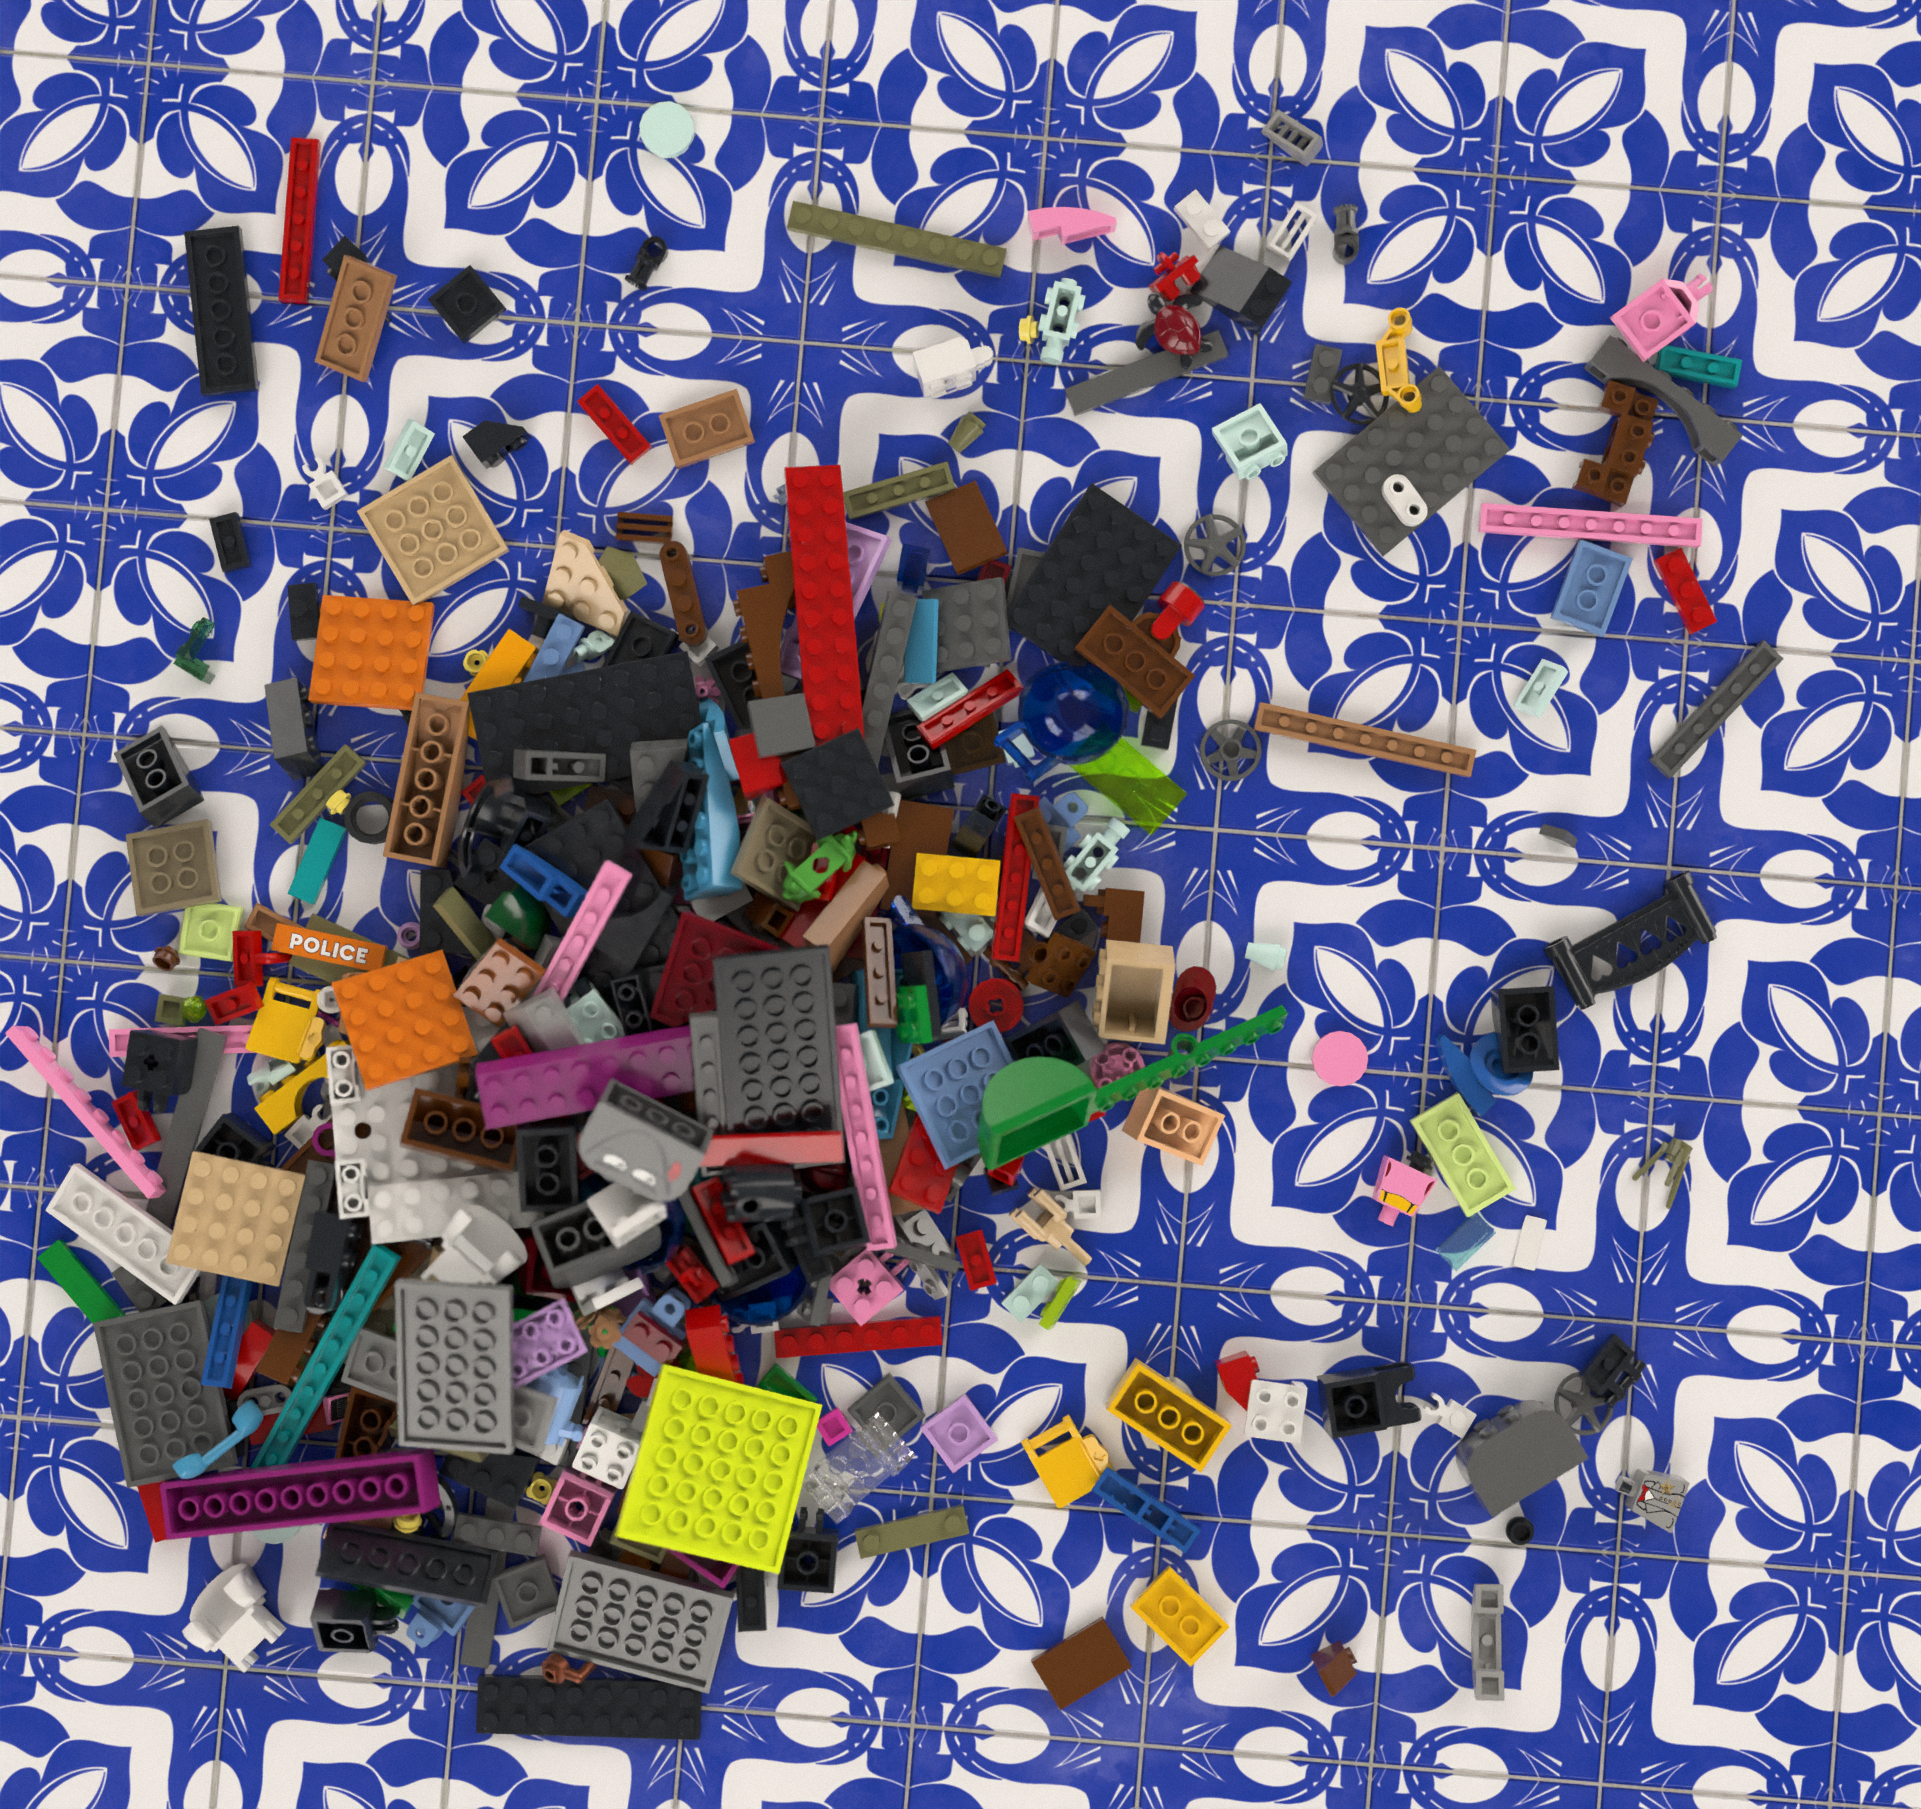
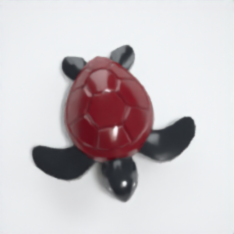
M1150 294L1148 296V308L1152 314L1156 315L1155 320L1143 323L1137 330L1135 344L1140 351L1144 350L1149 339L1155 335L1156 340L1165 350L1180 355V364L1186 370L1191 366L1193 361L1192 355L1197 354L1199 351L1203 353L1212 351V342L1201 339L1199 323L1195 316L1188 311V309L1202 304V299L1194 294L1179 295L1174 299L1172 305H1166V302L1157 294Z

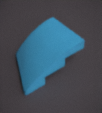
M708 697L700 698L699 712L702 723H708L728 779L729 781L740 779L729 743L730 736L723 712L713 700Z

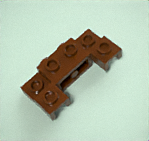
M1609 380L1604 385L1603 390H1605L1602 402L1597 407V411L1616 416L1617 418L1614 420L1601 464L1583 459L1579 464L1581 469L1577 481L1573 483L1572 489L1588 493L1607 503L1622 507L1627 502L1634 478L1637 475H1641L1644 470L1646 459L1643 456L1645 450L1650 448L1654 439V433L1651 432L1654 424L1652 420L1659 400L1636 393V388Z

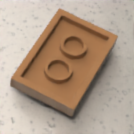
M737 389L659 415L677 469L755 443Z

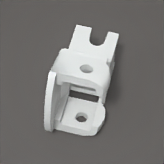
M470 1204L460 1207L449 1222L444 1233L441 1235L444 1239L441 1246L445 1251L421 1275V1278L427 1280L435 1276L444 1282L474 1284L491 1282L495 1285L526 1263L528 1253L519 1235L506 1221L483 1206Z
M241 1562L221 1572L206 1586L191 1609L189 1617L191 1622L182 1632L190 1643L202 1648L206 1653L209 1650L216 1652L220 1649L240 1670L245 1672L260 1658L253 1651L264 1638L272 1644L287 1628L262 1605L266 1601L263 1595L267 1591L261 1585L250 1564Z

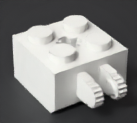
M963 337L913 352L914 368L923 396H930L931 398L941 397L946 394V390L955 387L957 390H962L972 386V382L976 381V371L984 369L985 366L988 367L993 360L992 348L982 345V347L970 349L968 340Z

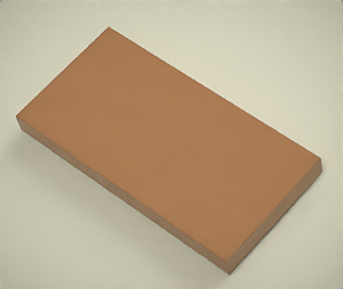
M344 255L314 362L361 382H367L397 275L349 255Z

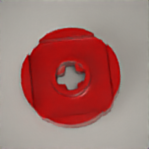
M991 978L979 983L973 989L969 997V1012L973 1022L978 1027L994 1020L999 1033L1012 1029L1021 1019L1023 999L1019 989L1010 981ZM998 998L1002 999L1001 1006L1003 1010L1001 1012L996 1010L994 1013H991L989 1011L991 1005L988 1004L989 1000L996 1001Z

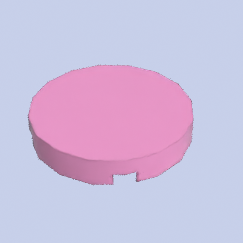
M1335 1031L1321 1037L1313 1048L1311 1058L1314 1070L1319 1078L1330 1085L1336 1086L1351 1085L1359 1080L1365 1072L1368 1063L1367 1050L1362 1041L1355 1035L1343 1031Z

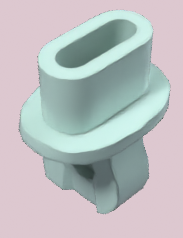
M593 631L587 638L583 637L580 639L579 646L573 649L572 657L576 663H580L584 659H594L610 650L615 641L603 631Z

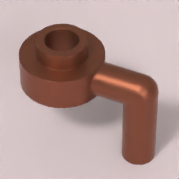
M552 1653L543 1661L542 1671L545 1679L552 1683L560 1684L565 1679L581 1683L598 1664L586 1661L578 1670L570 1668L569 1663L563 1656Z

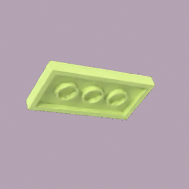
M1456 1092L1409 1120L1466 1217H1470L1516 1189L1459 1093Z

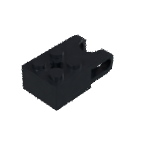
M324 1210L315 1212L304 1265L305 1269H310L304 1296V1305L310 1312L321 1314L338 1309L347 1293L352 1267L355 1268L359 1259V1251H356L358 1239H362L365 1230V1223H362L363 1217L340 1219L338 1211Z
M1402 1361L1317 1376L1324 1430L1332 1439L1419 1422L1422 1418L1421 1409L1411 1402H1397L1395 1398L1396 1391L1400 1385L1414 1380L1416 1375L1414 1364Z

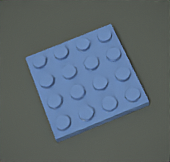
M994 1020L896 1066L944 1169L950 1168L980 1152L977 1132L984 1091L997 1072L1013 1063L1012 1057Z

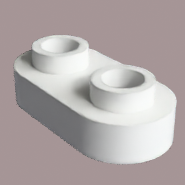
M1399 474L1392 475L1383 483L1382 495L1404 525L1417 526L1426 518L1427 506L1405 476ZM1399 484L1402 487V492H1395L1393 485ZM1411 506L1418 509L1417 515L1410 513L1409 508Z

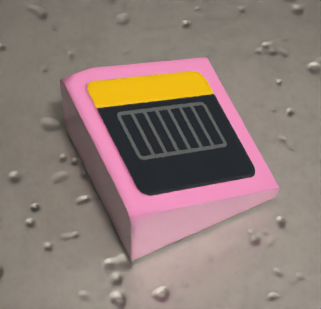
M350 1392L324 1396L323 1405L327 1425L344 1420Z

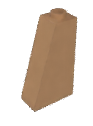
M864 860L802 936L806 946L829 945L832 974L862 930V919L871 916L889 888L887 873L878 864L874 863L871 865Z

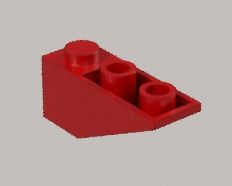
M1245 1350L1214 1362L1225 1391L1247 1411L1251 1381L1253 1379L1258 1380L1256 1373L1260 1372L1255 1356L1250 1357Z

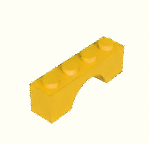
M337 1039L327 1047L351 1044L349 1040L341 1041ZM326 1054L321 1058L315 1056L313 1060L307 1061L303 1065L305 1070L300 1074L292 1073L281 1082L283 1086L276 1092L272 1089L259 1098L261 1103L254 1109L274 1135L283 1133L304 1115L302 1099L307 1087L321 1077L328 1078Z

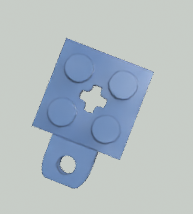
M1076 792L1067 794L1055 805L1045 796L1039 801V806L1047 824L1068 827L1064 853L1082 837L1073 826L1086 815L1089 806ZM1071 802H1075L1078 805L1076 812L1070 811L1069 804Z
M677 1287L669 1289L656 1304L644 1297L619 1330L621 1332V1339L613 1343V1346L655 1377L660 1371L661 1364L622 1336V1333L635 1314L641 1310L645 1315L667 1329L668 1332L683 1341L687 1335L686 1328L679 1324V1322L686 1314V1310H689L692 1299Z
M414 1595L413 1605L420 1611L409 1624L406 1634L421 1648L438 1639L444 1630L454 1637L476 1607ZM417 1632H419L420 1634H422L424 1637H420V1636L417 1634Z

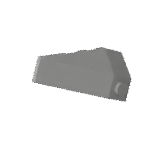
M554 987L503 1012L510 1027L517 1024L533 1053L586 1044Z

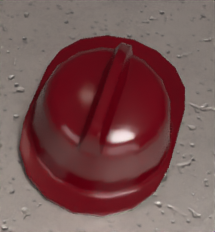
M1193 966L1180 974L1173 991L1169 1011V1021L1176 1029L1191 1032L1199 1029L1210 1019L1217 986L1215 978L1209 970Z
M846 1161L845 1163L792 1169L795 1181H800L802 1191L819 1195L843 1190L849 1180V1168Z

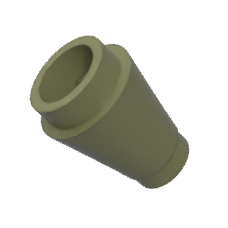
M969 411L966 416L962 415L948 444L961 453L984 433L982 430L986 424Z

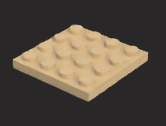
M452 455L357 511L412 605L425 602L510 551Z
M193 1151L166 1263L279 1287L282 1282L306 1177L305 1174Z

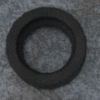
M371 791L359 793L353 797L344 812V823L349 834L362 843L374 845L385 843L394 801L382 793ZM378 802L387 810L388 823L384 830L377 834H366L357 825V812L365 803Z

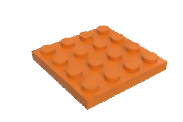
M323 595L308 700L314 704L412 711L415 693L424 694L435 609L434 604L431 602H420L417 605H412L410 601Z
M443 950L331 983L366 1091L458 1063L459 1057L474 1058L478 1055L461 1003L453 997L456 988Z

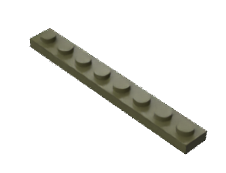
M797 201L792 203L787 224L788 231L996 278H1001L1007 249Z

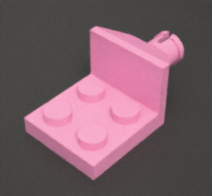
M1698 274L1686 285L1681 281L1661 279L1612 315L1610 319L1642 362L1653 356L1678 336L1681 337L1696 324L1699 308L1698 301L1713 291L1710 282L1700 289L1697 288L1707 280L1703 274Z

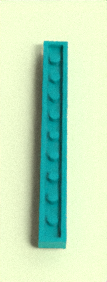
M374 1244L251 1468L287 1464L401 1259L400 1256L382 1244Z

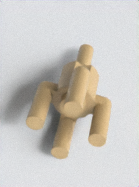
M1032 1187L1027 1195L1044 1212L1034 1221L1023 1209L1019 1210L1015 1207L1009 1213V1216L1033 1239H1038L1041 1242L1046 1241L1055 1250L1063 1245L1084 1266L1089 1264L1092 1257L1071 1238L1074 1229L1065 1221L1067 1213L1041 1188L1038 1190Z

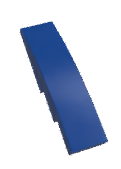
M1108 1466L1092 1488L1094 1493L1133 1521L1139 1522L1161 1539L1163 1537L1185 1554L1201 1531V1528Z

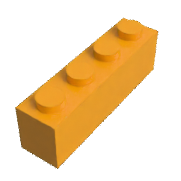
M508 629L460 700L469 702L467 695L469 692L524 682L523 677L528 669L530 670L540 650ZM470 710L468 736L477 740Z

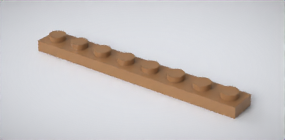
M1262 702L1258 705L1253 730L1467 778L1471 777L1476 755L1475 749Z

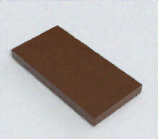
M900 799L896 822L901 841L899 844L891 846L886 874L889 888L882 897L880 909L935 919L936 911L912 909L917 853L947 856L955 809Z

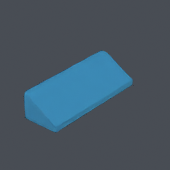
M917 599L905 649L904 681L906 683H936L938 599Z

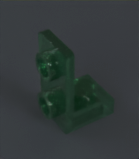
M203 617L192 626L190 630L191 636L186 644H182L177 650L176 660L173 664L200 681L211 684L216 675L208 671L210 665L198 659L196 655L216 623Z

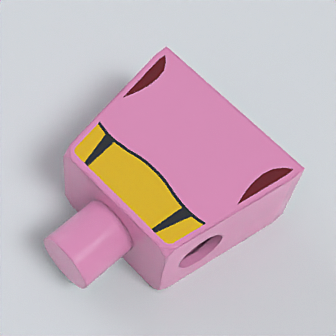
M1384 1155L1372 1199L1384 1204L1378 1220L1393 1226L1399 1212L1410 1217L1414 1216L1436 1184L1437 1179Z

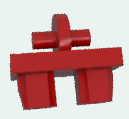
M1163 252L1159 253L1156 256L1159 264L1153 268V271L1156 275L1163 271L1165 273L1148 285L1152 293L1158 292L1166 302L1173 301L1181 294L1174 283L1177 278L1181 277L1186 286H1191L1201 278L1195 266L1199 262L1195 255L1190 257L1186 255L1174 265L1173 263L1179 259L1176 252H1173L1170 256Z
M689 1246L666 1263L697 1305L720 1287Z

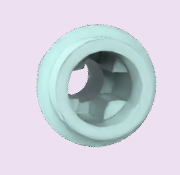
M1248 942L1245 958L1273 971L1275 969L1282 970L1287 948L1281 947V944Z

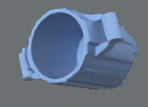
M567 1363L524 1385L558 1398L545 1442L546 1445L560 1443L559 1446L562 1447L565 1437L578 1442L584 1434L585 1429L583 1425L570 1421L583 1387L584 1376H581V1379H579L574 1374L568 1372L569 1364Z

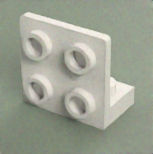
M618 1182L611 1184L587 1200L588 1206L617 1249L667 1217L666 1207L662 1201L634 1194L626 1186Z
M619 1268L570 1288L583 1316H586L636 1292L644 1286L640 1277L629 1281L622 1268Z
M1253 1379L1250 1385L1244 1429L1245 1436L1300 1444L1308 1389L1306 1385L1298 1381H1292L1291 1385Z
M599 1406L588 1427L572 1467L612 1486L623 1489L634 1466L643 1432L630 1426L633 1420Z

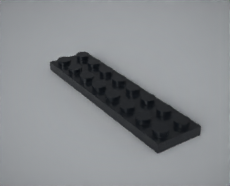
M480 1674L478 1676L476 1733L684 1740H700L701 1691L645 1678L586 1677L581 1683L565 1679L562 1683L557 1684L549 1682L543 1675Z

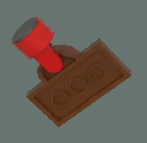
M1173 581L1157 602L1163 610L1161 614L1148 612L1138 616L1131 622L1109 605L1074 648L1158 719L1164 716L1195 677L1191 671L1174 658L1181 642L1177 627L1179 624L1189 627L1205 608L1202 597L1193 588L1181 581Z

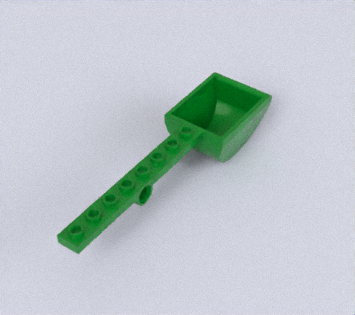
M1280 1005L1201 1042H1198L1190 1034H1178L1173 1038L1166 1058L1098 1089L1095 1088L1090 1078L1083 1071L1059 1059L1032 1057L1013 1062L997 1072L984 1091L977 1132L978 1148L982 1160L988 1169L993 1170L1088 1126L1092 1113L1097 1111L1105 1112L1111 1109L1116 1102L1123 1099L1129 1101L1135 1098L1140 1091L1147 1088L1153 1090L1162 1085L1164 1080L1171 1077L1174 1079L1186 1074L1188 1069L1207 1065L1214 1057L1219 1055L1227 1056L1234 1052L1238 1046L1243 1044L1251 1045L1259 1040L1262 1035L1267 1033L1272 1035L1279 1032L1284 1027L1288 1013L1284 1006ZM1180 1049L1185 1050V1051H1187L1189 1054H1188V1055H1183V1054L1179 1053L1178 1050H1180Z

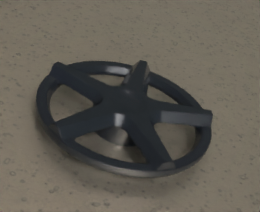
M1360 362L1351 364L1341 369L1333 379L1330 391L1332 404L1337 413L1346 421L1356 425H1367L1386 411L1389 395L1383 396V403L1379 412L1371 401V396L1381 392L1380 376L1375 368ZM1355 369L1354 385L1338 382L1345 372ZM1363 370L1373 374L1379 383L1366 385ZM1335 390L1347 394L1349 403L1344 412L1341 411L1336 402ZM1363 406L1372 418L1355 420L1350 418V416L1358 407Z

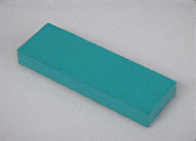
M1666 345L1657 353L1655 369L1664 371L1671 377L1735 389L1738 386L1742 360Z
M319 818L287 894L310 904H316L347 832L345 827L324 818Z

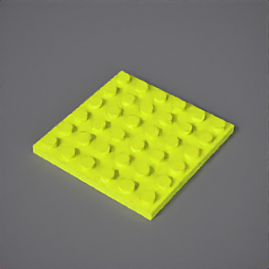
M662 1364L615 1536L779 1574L822 1405Z

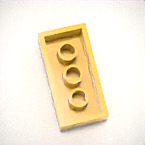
M1137 1358L1133 1360L1105 1403L1107 1411L1199 1472L1203 1471L1232 1426L1226 1417Z

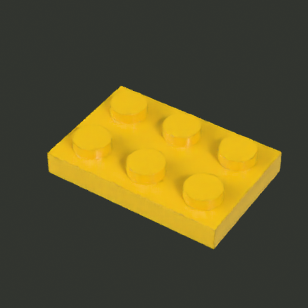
M917 853L912 909L995 917L1000 861Z
M1170 1565L1130 1604L1131 1609L1190 1667L1230 1627Z

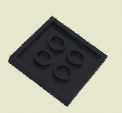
M859 728L781 763V767L817 842L895 805Z

